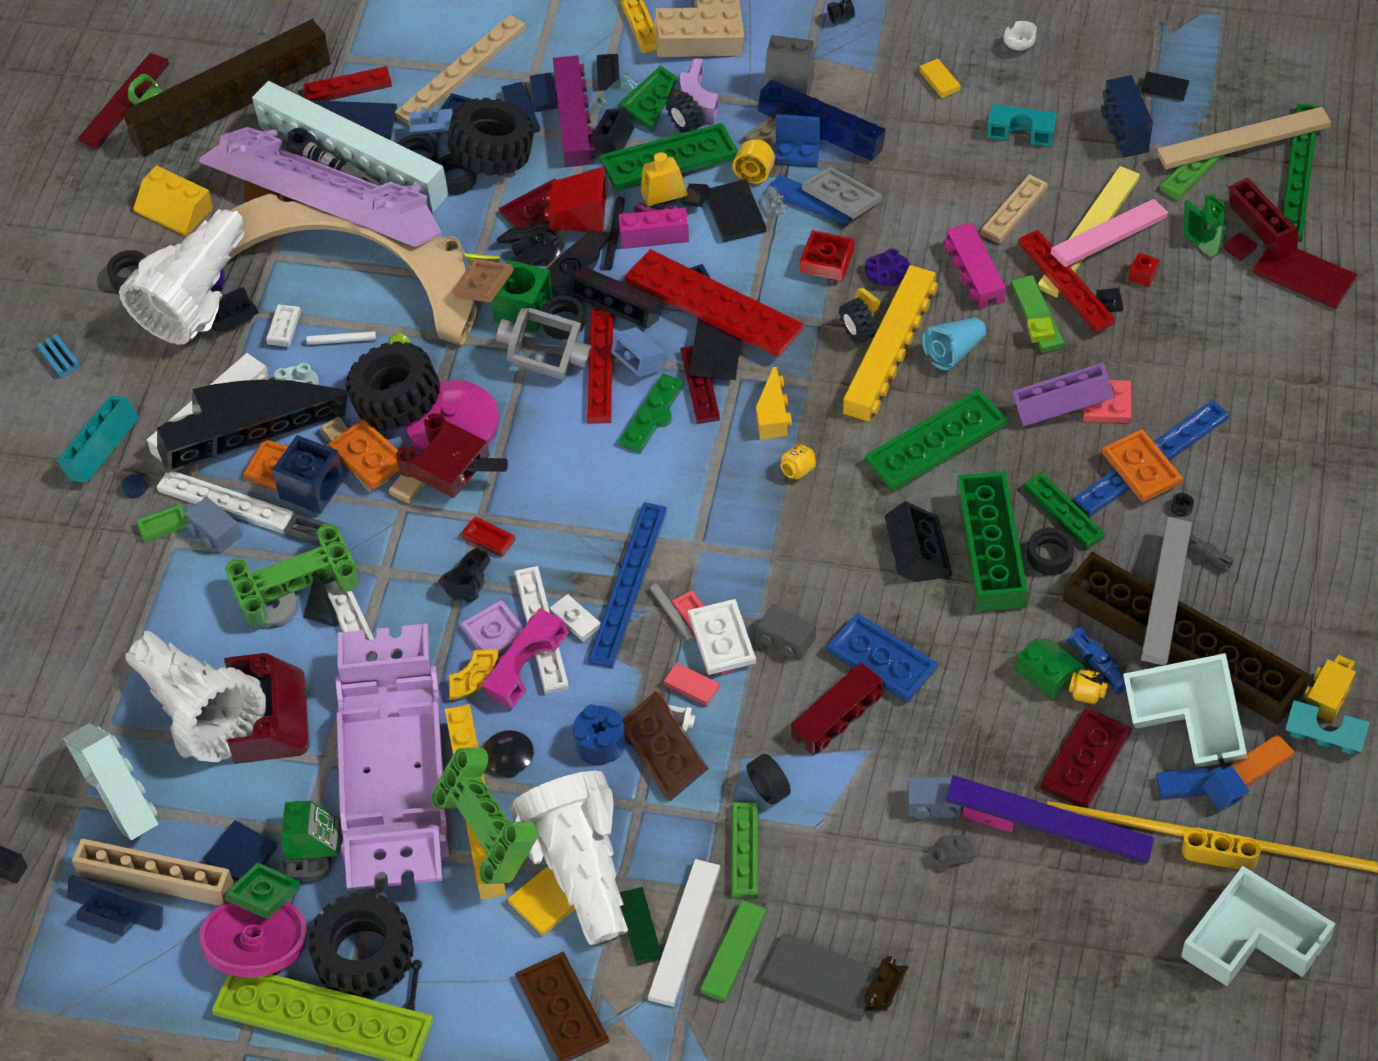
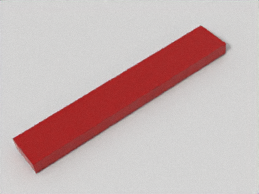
M1038 229L1018 239V244L1095 334L1115 324V318L1070 266L1064 267L1051 254L1053 246Z
M591 310L590 313L591 351L589 354L588 424L611 423L613 354L611 350L613 345L614 314L605 310Z

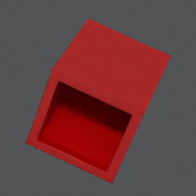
M597 168L552 181L551 191H547L546 197L549 207H545V221H549V230L603 232L606 207L605 168Z

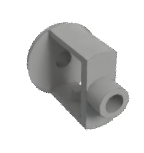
M522 308L516 323L502 319L496 335L497 342L509 345L506 361L512 366L562 381L565 379L569 364L585 368L591 351V345L577 341L581 330V323L532 308ZM529 320L570 332L559 367L542 363L544 357L539 354H535L534 359L518 355Z

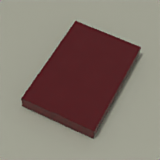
M554 178L499 208L500 214L513 228H525L531 226L536 221L549 223V221H545V207H549L546 197L547 191H551L552 181L556 179Z

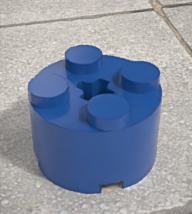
M591 704L586 706L576 717L573 724L575 748L582 760L592 765H605V762L612 759L615 761L622 755L626 742L624 723L620 713L606 706Z

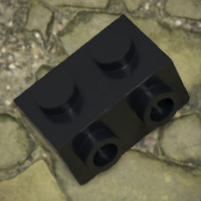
M243 287L222 295L218 311L211 326L217 332L228 331L234 324L247 322L259 313L256 305L249 300Z

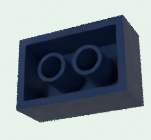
M1132 75L1106 80V87L1102 92L1104 104L1101 105V114L1103 118L1107 119L1108 130L1115 137L1117 150L1120 149L1123 158L1149 153L1153 121Z

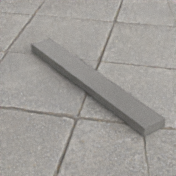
M1172 517L1167 518L1141 655L1142 661L1163 666L1167 664L1192 522Z

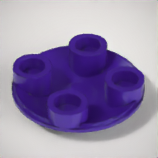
M888 249L885 253H880L866 259L865 273L867 278L877 285L893 286L902 282L910 263L904 256L899 254L898 250Z

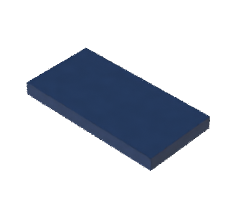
M311 101L386 139L391 140L397 104Z

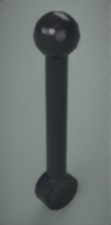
M420 960L412 962L414 971L408 1009L415 1011L419 969L422 967Z

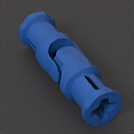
M1080 627L1073 631L1067 639V644L1074 646L1080 653L1083 661L1093 671L1104 675V680L1113 687L1115 694L1120 695L1125 692L1124 673L1119 669L1117 662L1097 642H1093L1086 635L1084 628Z

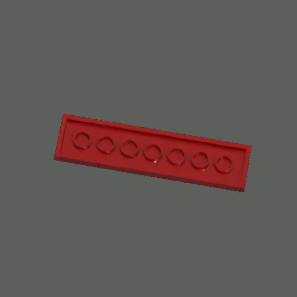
M651 249L625 275L626 283L658 297L664 302L778 358L803 331V323Z

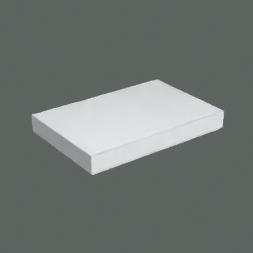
M736 599L688 610V617L708 675L756 663V657Z

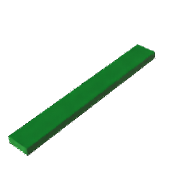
M1297 103L1296 113L1319 108V106ZM1316 131L1292 137L1282 213L1297 228L1299 233L1297 241L1302 242Z

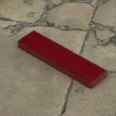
M693 346L680 348L696 423L720 421L711 378L690 376Z

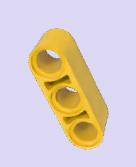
M1191 828L1185 832L1181 851L1183 856L1190 861L1237 870L1244 866L1249 870H1253L1257 866L1261 846L1258 841L1250 837L1201 828ZM1190 843H1196L1199 846H1193ZM1216 848H1223L1226 851H1220ZM1243 853H1249L1252 856H1246Z

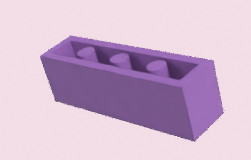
M1104 362L1012 391L1023 426L1035 424L1048 418L1057 417L1067 412L1080 410L1084 407L1115 398Z

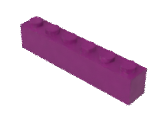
M578 55L553 58L565 167L591 165V156L595 155L594 143L589 142L592 137V127L587 126V124L591 123L590 111H585V108H589L588 95H583V92H587L586 79H581V77H585L584 64H579Z

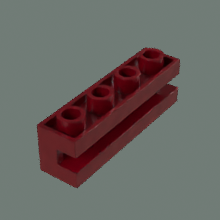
M860 662L791 724V738L798 744L803 740L806 743V750L813 756L819 750H824L830 744L831 739L837 734H842L852 720L860 718L872 702L876 703L883 695V679Z

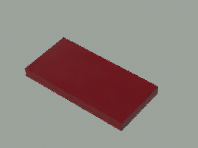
M1267 248L1253 269V274L1334 309L1338 308L1357 278L1356 273L1298 248L1280 257H1277Z
M1086 707L1043 779L1040 789L1076 806L1089 808L1131 735L1132 728Z

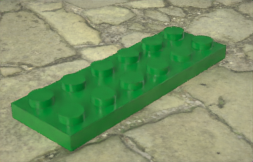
M719 123L599 155V162L605 168V173L614 190L618 191L640 185L643 166L654 162V155L657 153H665L667 158L673 157L681 173L734 160L738 150L724 125Z
M977 389L865 455V462L894 492L1007 425L1008 419Z

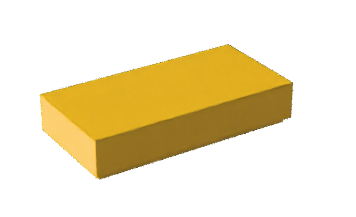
M938 58L920 66L919 72L941 98L960 91L961 85Z

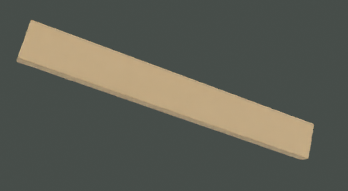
M1323 107L1158 148L1157 155L1164 168L1169 169L1329 128L1331 120Z

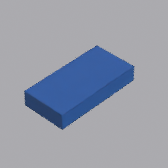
M1208 767L1157 773L1156 781L1161 800L1207 795L1201 785L1209 779L1207 776L1209 774Z

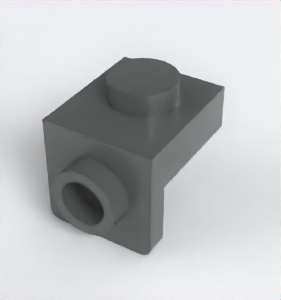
M966 835L941 836L929 851L939 872H944L951 863L972 862L976 857Z

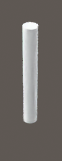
M376 331L307 336V345L376 340Z

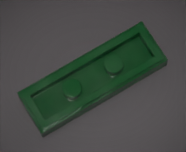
M643 887L620 892L623 905L620 908L628 928L627 933L636 966L661 960L662 953Z

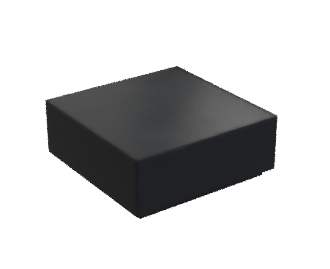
M689 183L686 189L688 196L682 198V204L684 206L702 207L710 187L707 184Z

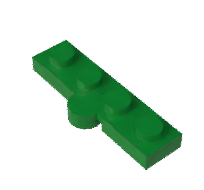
M662 373L619 439L620 446L641 454L658 427H666L671 423L672 417L669 409L684 387L682 380Z

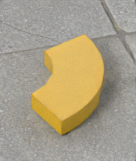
M498 649L473 650L472 659L467 667L458 673L449 675L450 701L465 699L483 688L482 684L486 676L497 666Z

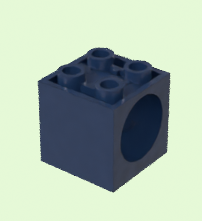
M299 435L295 436L272 469L280 499L319 514L322 513L344 481L338 450Z

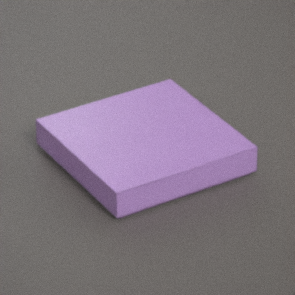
M503 600L460 623L461 629L477 650L498 649V655L507 651L513 644L515 637L524 629Z

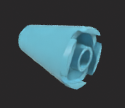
M976 317L933 325L923 333L922 345L926 356L930 354L934 360L931 363L940 370L953 368L986 336V326L983 321Z

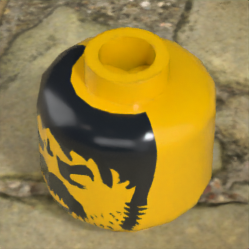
M1080 669L1078 673H1073L1069 692H1072L1073 698L1077 701L1096 704L1099 698H1105L1108 684L1104 683V675L1102 673Z

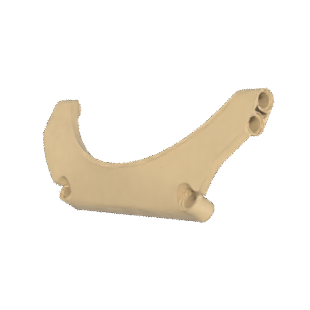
M267 194L230 210L231 212L237 211L243 217L244 225L241 229L245 232L241 241L228 255L231 258L254 244L271 237L303 230L325 229L343 231L362 236L384 246L401 258L421 281L433 309L438 337L460 346L465 343L476 319L477 307L475 300L455 297L452 292L467 271L464 260L465 252L457 238L441 236L414 247L300 201H293L295 199L282 194L279 199L276 195Z

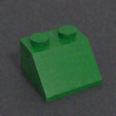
M1049 638L1032 640L1017 655L1015 672L1055 700L1070 686L1073 673H1078L1080 669H1087V666Z

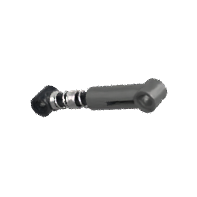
M295 128L288 133V151L375 185H383L352 164L343 165L341 160L337 161L336 157L331 153H325V150H320L318 145L310 139V135L305 129Z

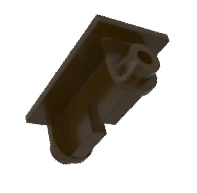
M891 956L882 959L875 974L881 982L873 979L864 994V1002L869 1005L866 1009L867 1011L888 1010L909 968L907 965L897 966L895 964L896 959Z

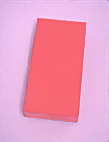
M679 663L675 664L664 680V686L706 707L720 689V683Z

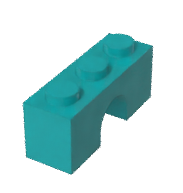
M992 104L987 124V138L1008 141L1013 131L1025 130L1031 135L1030 144L1052 147L1057 113Z
M1296 700L1293 701L1285 729L1290 731V737L1305 740V736L1315 738L1314 744L1330 748L1331 743L1341 746V752L1355 755L1356 751L1362 752L1370 724L1369 721L1344 715L1342 725L1337 730L1326 731L1317 722L1319 707Z

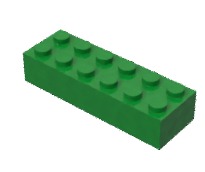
M1006 471L958 475L956 493L976 611L1026 608L1028 590Z

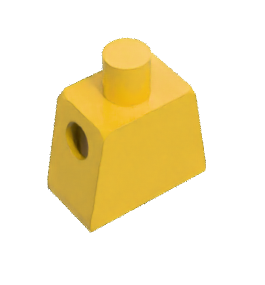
M665 153L655 154L654 162L643 166L640 193L647 207L688 196L676 161L673 157L667 158Z

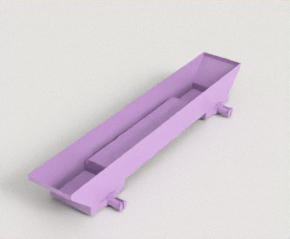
M245 127L221 135L219 145L199 159L200 163L414 247L441 237L442 234L426 205L427 195L420 193L421 186L419 184L406 187L388 182L378 186L282 149L283 140L276 138L278 132L275 129L262 132Z

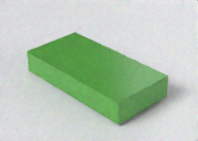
M182 504L138 519L136 523L144 543L186 528L187 519Z

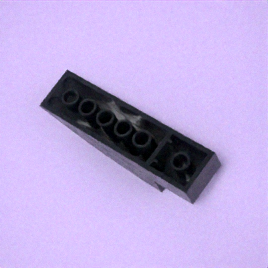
M266 379L218 383L192 389L193 414L187 415L179 421L165 422L160 427H157V450L166 472L176 471L333 420L338 416H345L348 393L345 389L310 383Z

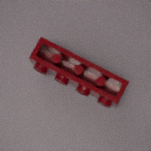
M1249 178L1228 186L1230 207L1277 257L1298 248L1297 238H1299L1297 228Z

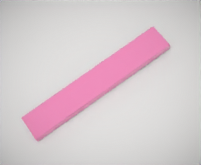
M1152 199L1052 247L1051 254L1064 267H1067L1166 219L1168 211L1155 199Z

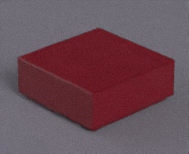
M1241 232L1224 245V250L1240 261L1244 260L1257 248V244Z

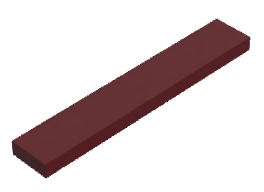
M149 53L78 137L80 143L99 149L124 119L123 111L134 106L128 97V89L133 80L139 77L140 74H147L156 81L169 65L168 59ZM147 80L138 85L134 91L135 96L140 99L150 88L152 82Z

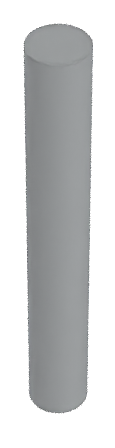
M657 583L653 584L650 587L651 592L688 643L694 641V633L661 587Z

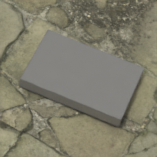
M831 166L802 184L803 191L853 219L882 200L881 194Z

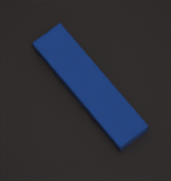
M778 175L768 188L769 195L847 226L852 219L803 191L801 183Z

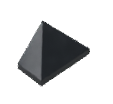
M319 575L314 576L303 618L333 627L338 626L336 611Z

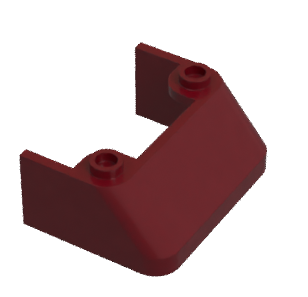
M267 653L224 658L226 668L239 669L244 674L258 680L271 679L273 716L259 718L253 725V736L228 739V746L234 764L295 757L306 753L310 742L306 679L303 670Z

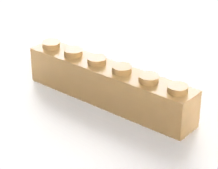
M82 838L72 859L76 872L81 877L217 906L228 902L225 898V892L234 885L229 869Z

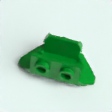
M1214 194L1205 196V207L1201 211L1186 200L1183 213V234L1185 238L1192 241L1209 257L1219 255L1226 229L1224 225V209H1226V205L1223 199H1217ZM1208 223L1212 225L1210 229H1207Z

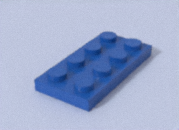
M858 613L851 618L827 645V652L853 668L862 662L883 679L884 688L907 702L913 698L938 668L936 661Z

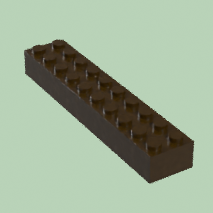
M311 19L124 110L123 114L131 142L144 157L253 103L252 97L267 81L284 88L330 65L325 33Z
M1091 552L1065 583L1063 602L1143 647L1154 586L1098 554ZM1178 600L1168 662L1175 664L1226 654L1236 701L1279 725L1292 708L1293 701H1297L1304 692L1309 674Z

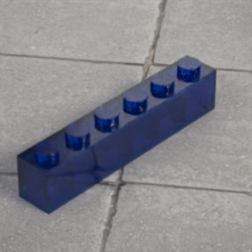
M770 80L760 90L758 112L774 119L776 115L819 117L820 139L871 161L883 149L886 129L875 123L868 122L777 81Z

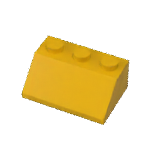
M156 165L142 180L133 210L187 237L213 209L208 189Z

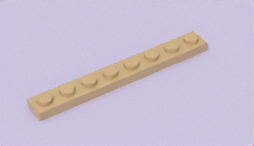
M512 15L506 17L397 109L395 117L409 126V113L421 112V107H425V111H432L433 106L439 105L526 31V23Z

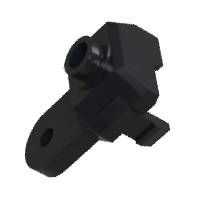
M479 547L472 549L463 557L457 567L441 576L438 581L439 585L455 601L465 600L468 603L476 600L479 596V591L484 585L485 574L483 571L491 560L488 553L481 551Z

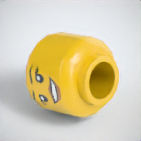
M802 444L793 446L781 456L780 466L782 472L789 478L802 479L816 467L814 451Z

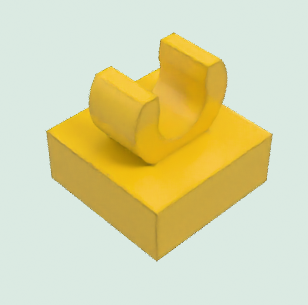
M864 288L857 289L853 300L856 298L862 299L864 304H867L868 310H871V316L878 310L881 303L879 299Z

